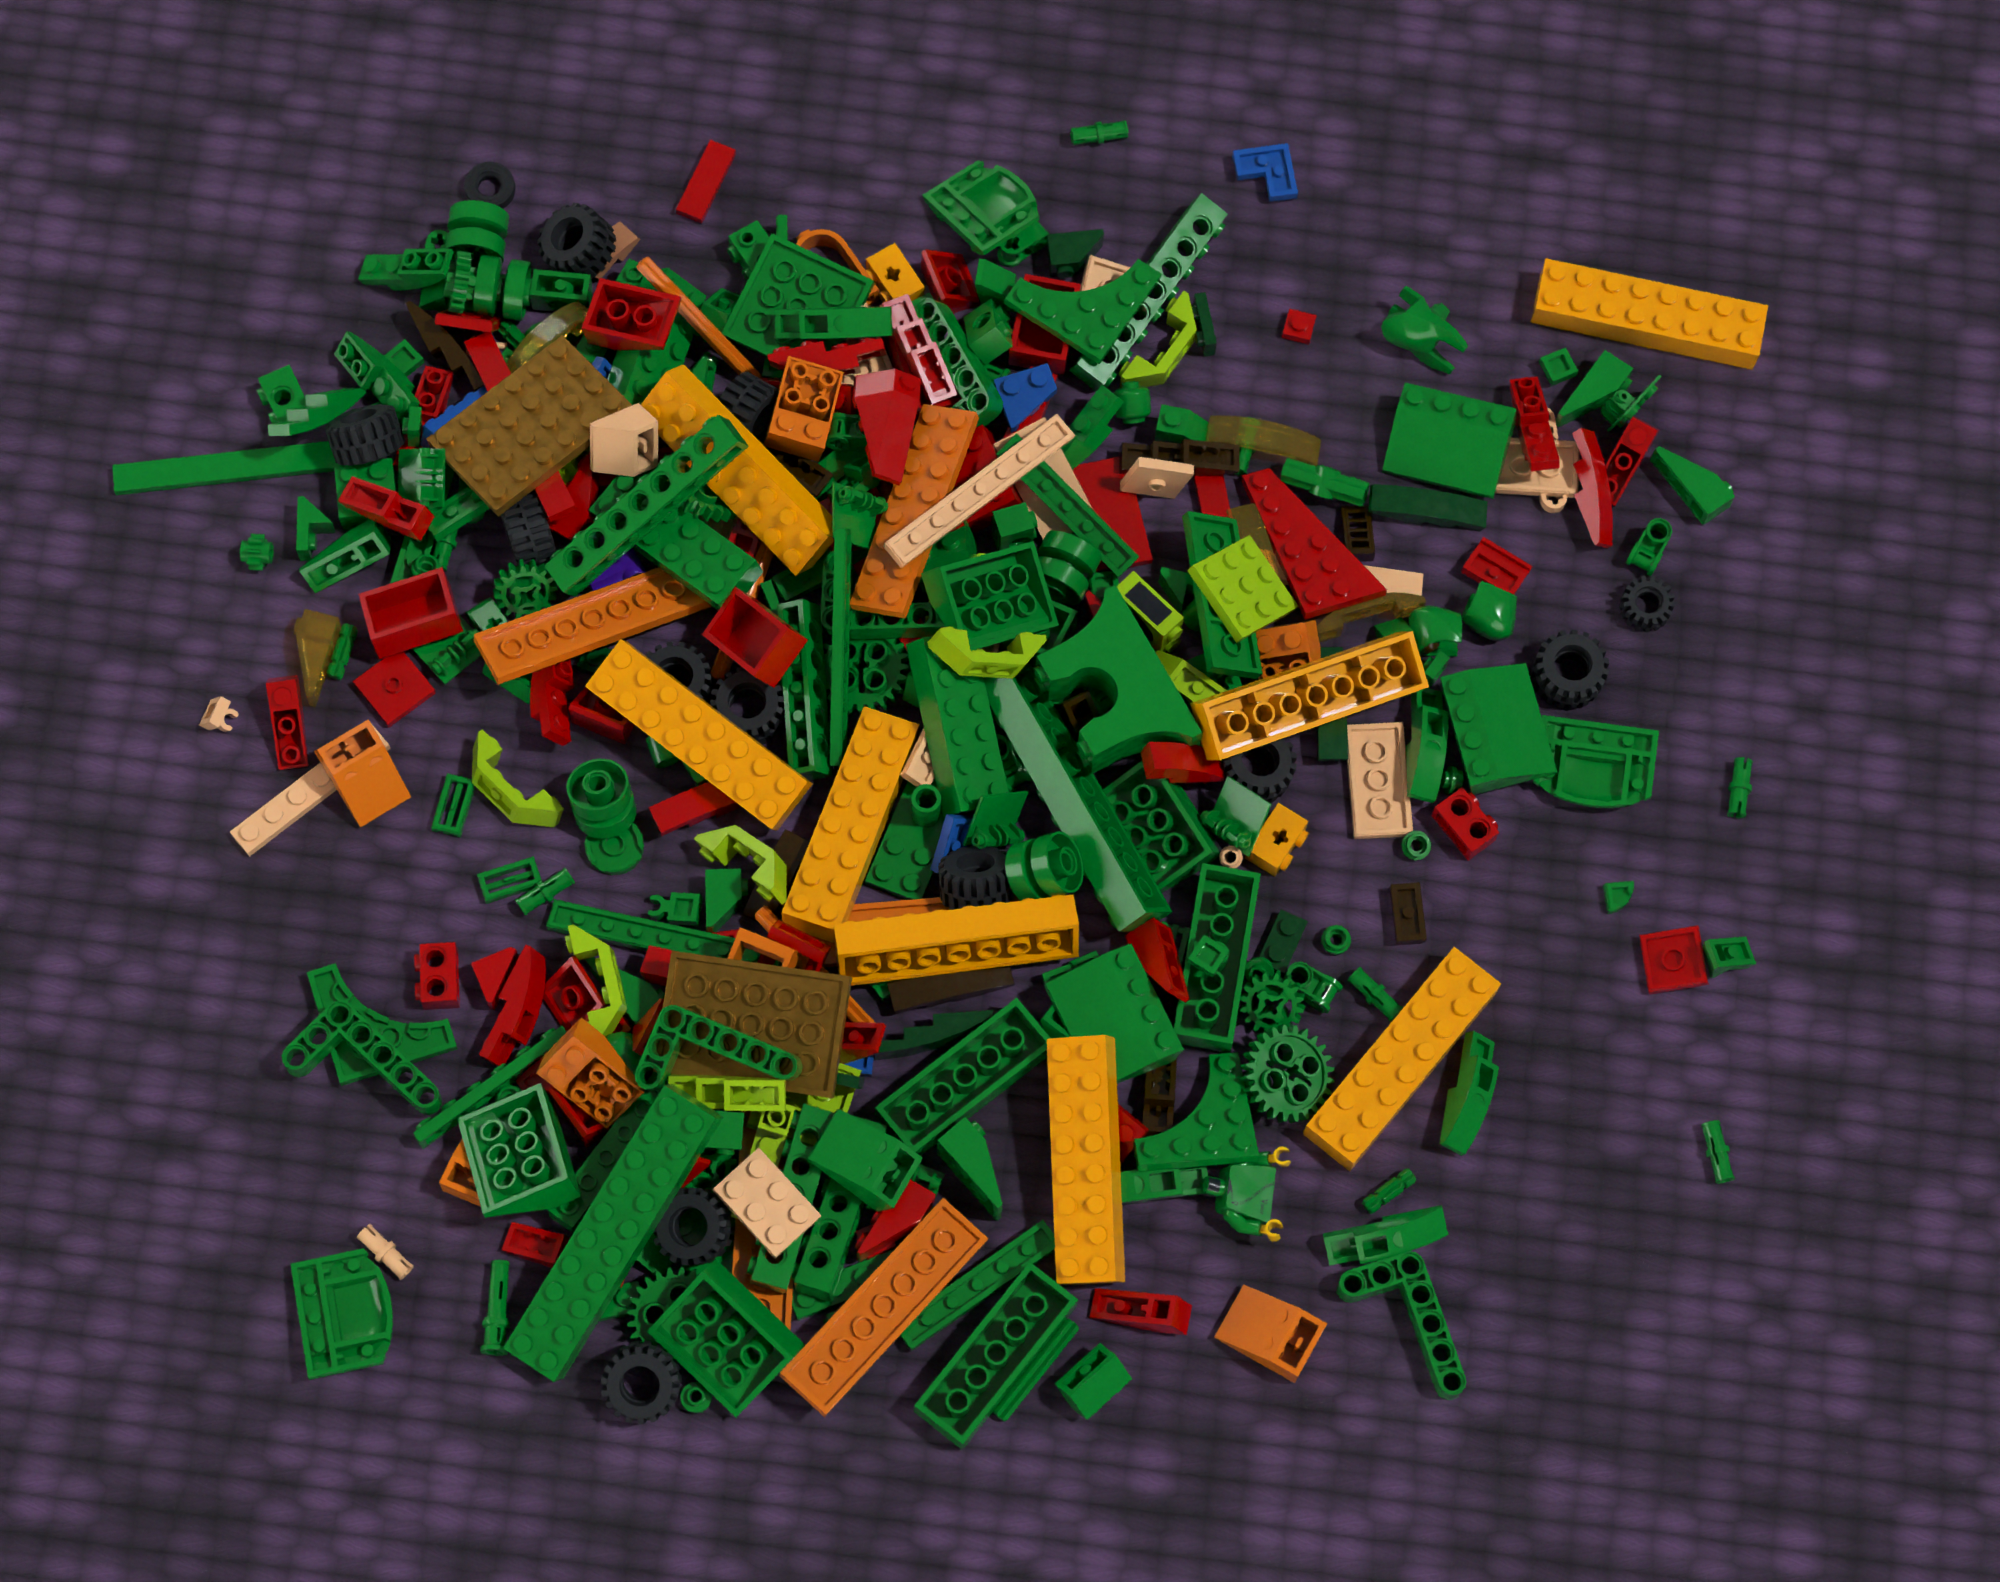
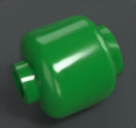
M1139 381L1122 382V388L1113 392L1124 401L1115 413V416L1122 419L1123 423L1144 422L1145 417L1151 414L1150 391L1147 387L1139 386Z

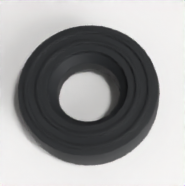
M480 163L474 166L466 175L464 182L465 195L467 200L484 201L504 209L511 203L515 194L513 175L500 163ZM493 178L499 181L501 184L499 192L493 196L483 195L479 191V185L483 180Z

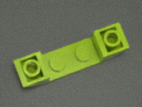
M1183 291L1178 298L1173 297L1166 308V312H1168L1166 324L1177 330L1169 342L1171 346L1166 353L1162 351L1156 358L1154 365L1138 355L1135 356L1131 363L1127 361L1119 372L1121 377L1120 388H1122V382L1139 381V386L1144 387L1164 384L1192 346L1197 329L1189 294L1186 291Z
M948 626L939 628L927 643L928 648L960 676L1013 679L1047 639L1046 635L1023 632L1019 633L1007 646V651L998 653L985 652L982 649L971 651L967 630Z
M1160 650L1156 651L1158 658L1181 697L1188 702L1193 703L1227 691L1184 659Z
M483 729L480 730L473 746L472 784L512 823L545 827L557 826L564 810L560 802L555 797L550 796L544 789L526 801L522 793L518 789L513 788L503 778L502 774L494 768L497 766L502 752L498 741L490 737Z
M737 825L696 835L694 840L701 847L699 853L710 863L716 860L723 866H726L737 852L745 858L749 855L754 857L752 860L759 868L751 878L758 885L757 893L768 902L774 899L781 905H784L787 901L786 864L773 849Z
M574 924L569 925L570 935L565 936L569 953H574L579 961L599 956V958L595 959V964L599 976L604 975L606 986L602 987V995L605 1004H610V1006L587 1012L588 1023L607 1037L613 1033L627 1010L615 952L608 944Z
M786 1104V1111H762L750 1155L760 1148L778 1168L796 1106ZM732 1212L731 1217L737 1218Z

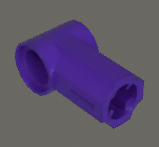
M631 548L589 586L592 591L642 574L646 570L636 550Z

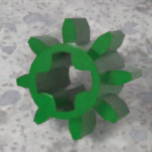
M251 534V538L241 542L240 559L241 562H246V565H249V570L263 571V566L272 563L274 545L273 542H267L265 534Z

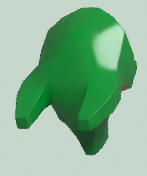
M1405 286L1399 293V297L1407 302L1410 307L1404 310L1396 304L1392 306L1388 316L1381 325L1383 336L1389 343L1411 351L1421 362L1429 367L1451 374L1455 367L1435 347L1440 341H1443L1464 352L1468 347L1467 342L1446 321L1450 310L1443 303L1434 304L1429 308L1422 295Z

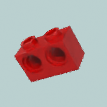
M1461 787L1435 806L1431 816L1469 861L1495 842L1499 831L1493 817L1490 815L1486 816L1479 808L1480 803L1475 795L1471 792L1467 793ZM1459 806L1464 809L1465 815L1458 816L1452 812L1451 808ZM1478 829L1483 833L1484 837L1475 838L1470 834V830Z
M456 942L419 944L420 954H414L415 972H420V983H415L416 1001H421L424 1010L460 1008L459 951ZM437 956L444 958L440 966H429V961ZM436 985L445 987L444 992L439 996L429 994L431 988Z

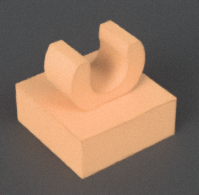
M220 696L210 700L199 726L209 731L218 728L223 732H228L233 727L225 723L224 717L228 715L231 718H236L239 714L234 709H228L231 701Z

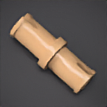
M368 1224L356 1237L376 1255L374 1259L379 1263L383 1262L399 1280H402L404 1276L406 1277L414 1268V1265L395 1249L396 1245L392 1241L388 1242L371 1224Z

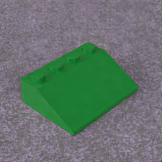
M1405 382L1398 403L1382 472L1494 499L1516 425V408Z
M1034 541L921 573L929 602L944 626L967 630L971 651L1014 639L1019 633H1035L1059 626Z
M1526 663L1468 669L1440 677L1443 697L1471 793L1476 795L1557 773Z
M1141 761L1103 789L1161 893L1199 872L1202 863L1210 864L1219 858L1222 848L1209 828L1202 825L1200 814L1180 783H1169L1168 778L1146 779L1143 761Z
M1131 943L1107 952L1044 985L1070 1037L1108 1035L1115 1038L1117 1084L1173 1062L1184 1050Z
M541 1083L457 1118L484 1217L553 1209L581 1197L554 1102Z
M717 1259L700 1273L647 1331L735 1417L754 1400L805 1346L791 1330Z

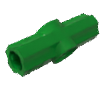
M1287 458L1281 472L1282 482L1307 489L1309 493L1333 500L1336 498L1362 507L1369 493V482L1341 474V471L1317 464L1315 466L1296 459Z

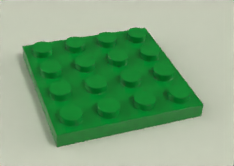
M771 233L721 333L728 340L768 358L767 355L772 354L776 348L789 346L791 349L801 346V343L806 340H810L776 338L775 309L863 307L875 284L874 280ZM823 338L817 340L818 342L823 341L826 351H830L832 346L845 343L847 338Z

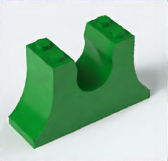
M1116 585L1105 589L1103 602L1098 612L1084 629L1067 641L1036 656L1035 668H1033L1034 678L1032 680L1037 691L1040 694L1044 692L1048 701L1066 697L1079 688L1092 687L1106 693L1114 705L1108 713L1093 718L1079 731L1075 755L1082 768L1087 766L1091 774L1125 757L1141 753L1148 742L1186 743L1190 746H1200L1203 732Z

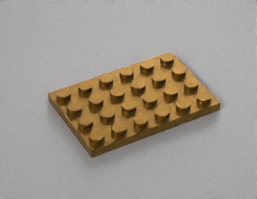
M561 335L426 439L433 449L445 448V462L499 517L590 447V423L630 407L632 404Z
M679 951L671 952L663 1008L669 1005L684 1007L797 1055L802 1061V1073L795 1080H786V1091L834 1098L852 982L851 976ZM678 1011L671 1013L669 1016L671 1027L675 1028L680 1025L682 1020L681 1014ZM701 1023L697 1027L696 1033L699 1039H705L709 1034V1026L706 1023ZM733 1034L727 1036L724 1041L727 1051H732L737 1046V1038ZM665 1039L660 1041L657 1045L659 1055L665 1056L669 1052L670 1046L668 1041ZM686 1039L671 1072L673 1075H716L778 1079ZM758 1046L752 1051V1059L756 1063L763 1061L765 1050L763 1047ZM785 1058L780 1063V1071L782 1074L787 1075L793 1070V1062L790 1058Z

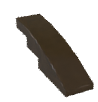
M406 302L405 304L429 352L436 359L445 356L451 370L458 378L467 374L475 391L483 387L484 384L474 363L454 338L441 325L435 324L433 317L413 302Z
M765 434L760 439L762 444L764 443ZM766 447L815 498L820 495L834 476L833 473L810 459Z
M1183 439L1181 444L1152 441L1151 445L1122 442L1120 445L1119 473L1127 474L1138 457L1192 464L1194 465L1193 476L1239 473L1240 445Z
M1003 966L901 979L887 983L894 1012L898 1014L922 1006L928 1008L952 1000H966L1014 986L1015 983L1011 967Z
M1177 1058L1169 1064L1145 1073L1142 1124L1149 1131L1144 1137L1157 1135L1173 1127Z

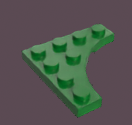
M1138 259L1130 269L1116 280L1095 289L1077 292H1062L1042 288L1020 277L1006 296L1004 304L1100 365L1159 282L1162 274Z
M336 963L307 972L319 1015L335 1001L347 1002L412 1064L458 1049L448 1018L434 1022H410L409 1024L390 1020L389 1017L367 1008L354 996L343 981ZM346 1012L338 1013L334 1017V1022H345L349 1014ZM367 1032L358 1034L355 1042L365 1043L370 1038V1034ZM344 1041L340 1042L331 1051L341 1086L378 1075ZM383 1052L378 1055L376 1062L386 1063L391 1059L392 1054Z
M1238 1052L1210 1054L1208 1056L1209 1074L1205 1094L1195 1110L1186 1119L1171 1129L1157 1135L1134 1139L1133 1147L1138 1171L1258 1162L1259 1151L1247 1093L1243 1091L1245 1083L1240 1079L1243 1073L1240 1067L1241 1063Z

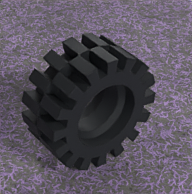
M1640 576L1638 581L1635 578L1631 581L1630 585H1627L1621 597L1619 608L1623 610L1622 618L1628 619L1626 624L1628 626L1636 625L1634 630L1639 631L1642 627L1644 632H1650L1651 628L1656 631L1669 620L1675 607V602H1673L1675 596L1674 593H1669L1671 590L1669 584L1666 587L1663 586L1664 580L1661 578L1659 582L1654 581L1655 576H1650L1649 580H1646V576ZM1641 595L1654 597L1658 603V609L1653 613L1641 611L1636 603L1637 598Z

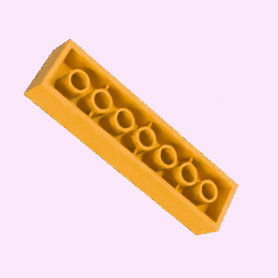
M1545 258L1540 273L1531 323L1753 370L1760 355L1768 305Z
M684 364L666 371L641 403V406L658 420V435L676 452L680 448L682 441L699 432L704 422L709 418L720 415L730 420L749 447L708 481L706 485L795 576L812 568L834 542L832 515ZM713 441L707 445V454L710 453L714 447ZM691 460L686 463L690 468L692 466Z
M1402 631L1190 703L1194 719L1203 732L1201 742L1206 759L1222 760L1428 688L1429 685L1413 631Z
M622 639L618 641L585 685L591 692L772 830L778 831L813 784L627 641Z
M865 706L863 707L781 912L782 922L808 935L835 943L834 924L848 921L903 782L904 778L900 774L919 738L920 724Z
M1074 894L1054 895L1040 899L1026 898L1016 902H996L985 906H965L961 909L953 910L939 909L929 913H907L897 917H876L872 920L845 921L841 924H834L839 975L851 976V986L1079 957V921Z
M1453 947L1308 1122L1303 1135L1350 1172L1496 995L1501 983L1456 947Z
M1108 1035L1047 1039L1056 1283L1060 1285L1125 1282L1115 1038Z

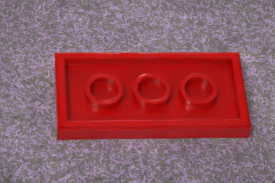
M1120 456L1079 464L1073 471L1093 510L1140 556L1129 568L1152 563L1153 558L1136 493L1120 491V482L1126 475L1119 473ZM1101 560L1096 573L1112 571Z

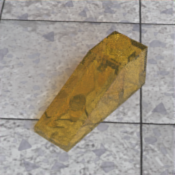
M305 609L302 618L298 617L296 620L294 634H296L306 697L310 706L316 707L342 625L339 617Z

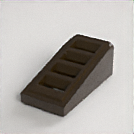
M1369 505L1362 507L1341 506L1344 546L1359 561H1373L1375 557V543L1371 513L1368 512ZM1348 514H1364V518L1349 519ZM1349 524H1365V528H1350ZM1351 534H1365L1366 537L1351 538ZM1366 543V547H1352V544Z

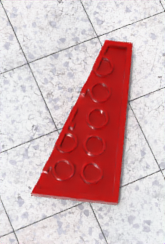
M1270 468L1242 475V484L1305 620L1386 596L1387 589Z

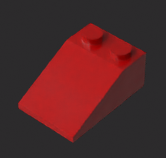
M600 278L581 329L588 344L613 350H664L682 298L673 294Z

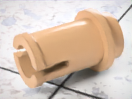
M1226 846L1221 850L1219 860L1223 867L1235 869L1241 865L1243 855L1240 849L1234 846ZM1234 852L1236 854V860L1233 863H1230L1228 861V855Z

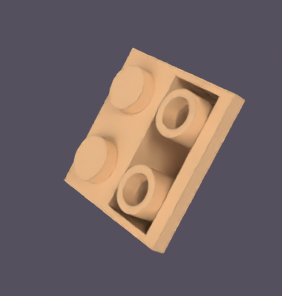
M639 403L590 423V469L593 472L635 477L657 467L658 420Z

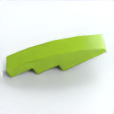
M671 1074L668 1076V1084H674L711 1109H724V1111H786V1080L716 1075Z

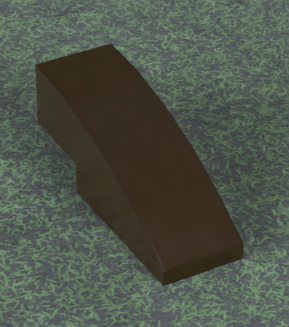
M785 829L774 851L786 864L788 896L809 841ZM757 884L743 911L744 916L756 922L758 921L755 919V913L763 906H767L775 915H777L782 906L774 899L768 902L756 891L758 888Z

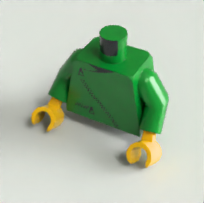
M1278 1147L1273 1154L1270 1151L1259 1152L1258 1162L1229 1164V1166L1220 1170L1218 1178L1211 1176L1204 1178L1202 1192L1216 1196L1215 1211L1222 1214L1224 1220L1238 1233L1254 1236L1267 1234V1237L1273 1242L1281 1239L1279 1234L1270 1233L1271 1229L1275 1227L1283 1229V1225L1279 1220H1270L1276 1167H1273L1272 1163H1277L1281 1167H1288L1291 1161L1282 1162L1278 1159L1281 1153L1290 1152L1288 1148Z

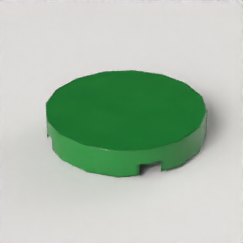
M634 823L626 831L615 837L600 839L587 835L585 839L586 856L591 865L601 873L612 876L625 874L634 869L642 859L644 852L643 835Z

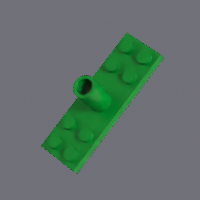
M1187 511L1182 516L1190 568L1194 564L1240 540L1237 519ZM1192 578L1195 599L1184 607L1182 616L1188 628L1201 632L1207 672L1257 679L1262 675L1256 633L1236 643Z
M935 777L931 785L923 784L918 787L907 781L866 877L865 885L904 900L923 899L934 874V871L930 870L945 820L941 809V794L937 789Z

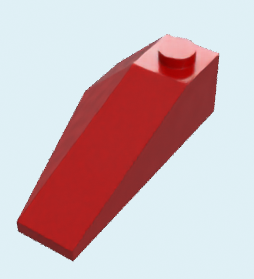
M898 369L857 375L854 378L852 402L854 409L859 411L861 420L858 424L860 431L865 433L867 441L865 450L872 476L899 486L902 482L917 414L921 378Z

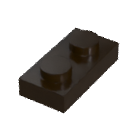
M1420 882L1391 884L1389 890L1396 945L1425 943L1427 936Z

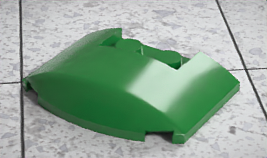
M977 160L923 194V198L941 222L945 221L970 245L973 252L985 255L1039 221V213L1035 197L1022 179L998 165H995L994 169L983 168L984 162Z
M1542 715L1557 773L1533 779L1534 784L1538 787L1540 785L1549 794L1559 799L1587 807L1617 808L1651 799L1659 730Z
M364 1248L290 1264L309 1380L381 1365L386 1359L385 1355L390 1346L393 1332L392 1301L380 1268L367 1257L369 1254Z

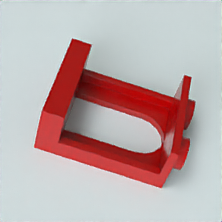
M777 920L771 926L767 935L769 939L795 949L798 953L808 957L809 960L804 970L820 972L832 946L780 920ZM761 954L757 963L774 965L776 960Z

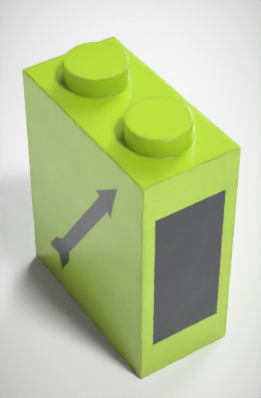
M1132 571L1116 587L1155 653L1157 650L1171 653L1181 642L1179 638L1183 632L1184 617L1135 571Z

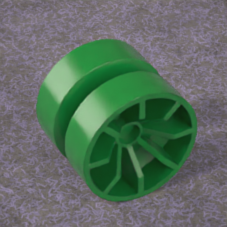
M466 200L453 204L449 211L447 226L449 232L446 235L444 248H451L454 251L450 263H455L457 251L471 253V267H475L476 270L478 269L481 255L501 257L503 264L506 247L504 239L507 237L509 214L503 208L484 201Z
M481 255L474 289L473 313L493 317L496 313L498 302H502L504 319L523 321L526 308L530 305L531 262L511 259L506 274H502L503 264L501 257Z
M1049 531L1040 545L1038 557L1050 597L1059 603L1078 605L1089 586L1087 579H1091L1094 576L1101 562V555L1092 545L1077 536L1062 531Z
M593 759L580 764L573 770L568 778L566 789L576 823L580 830L588 836L600 839L615 837L626 831L634 822L637 808L625 769L619 763L609 759Z
M1057 831L1040 836L1037 839L1033 838L1015 843L1010 846L1006 854V876L1013 893L1019 900L1026 898H1048L1054 895L1074 893L1082 884L1084 869L1080 851L1073 839L1064 832Z

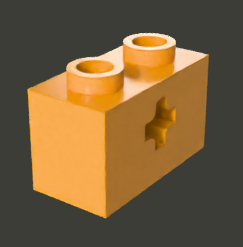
M895 243L866 258V271L878 287L882 303L905 294H909L911 301L925 294L924 285Z
M1278 803L1262 826L1250 857L1245 856V859L1274 877L1280 869L1285 871L1294 857L1290 853L1295 846L1300 848L1309 835V832L1305 831L1308 820ZM1279 838L1284 839V842H1281L1279 845L1274 843Z

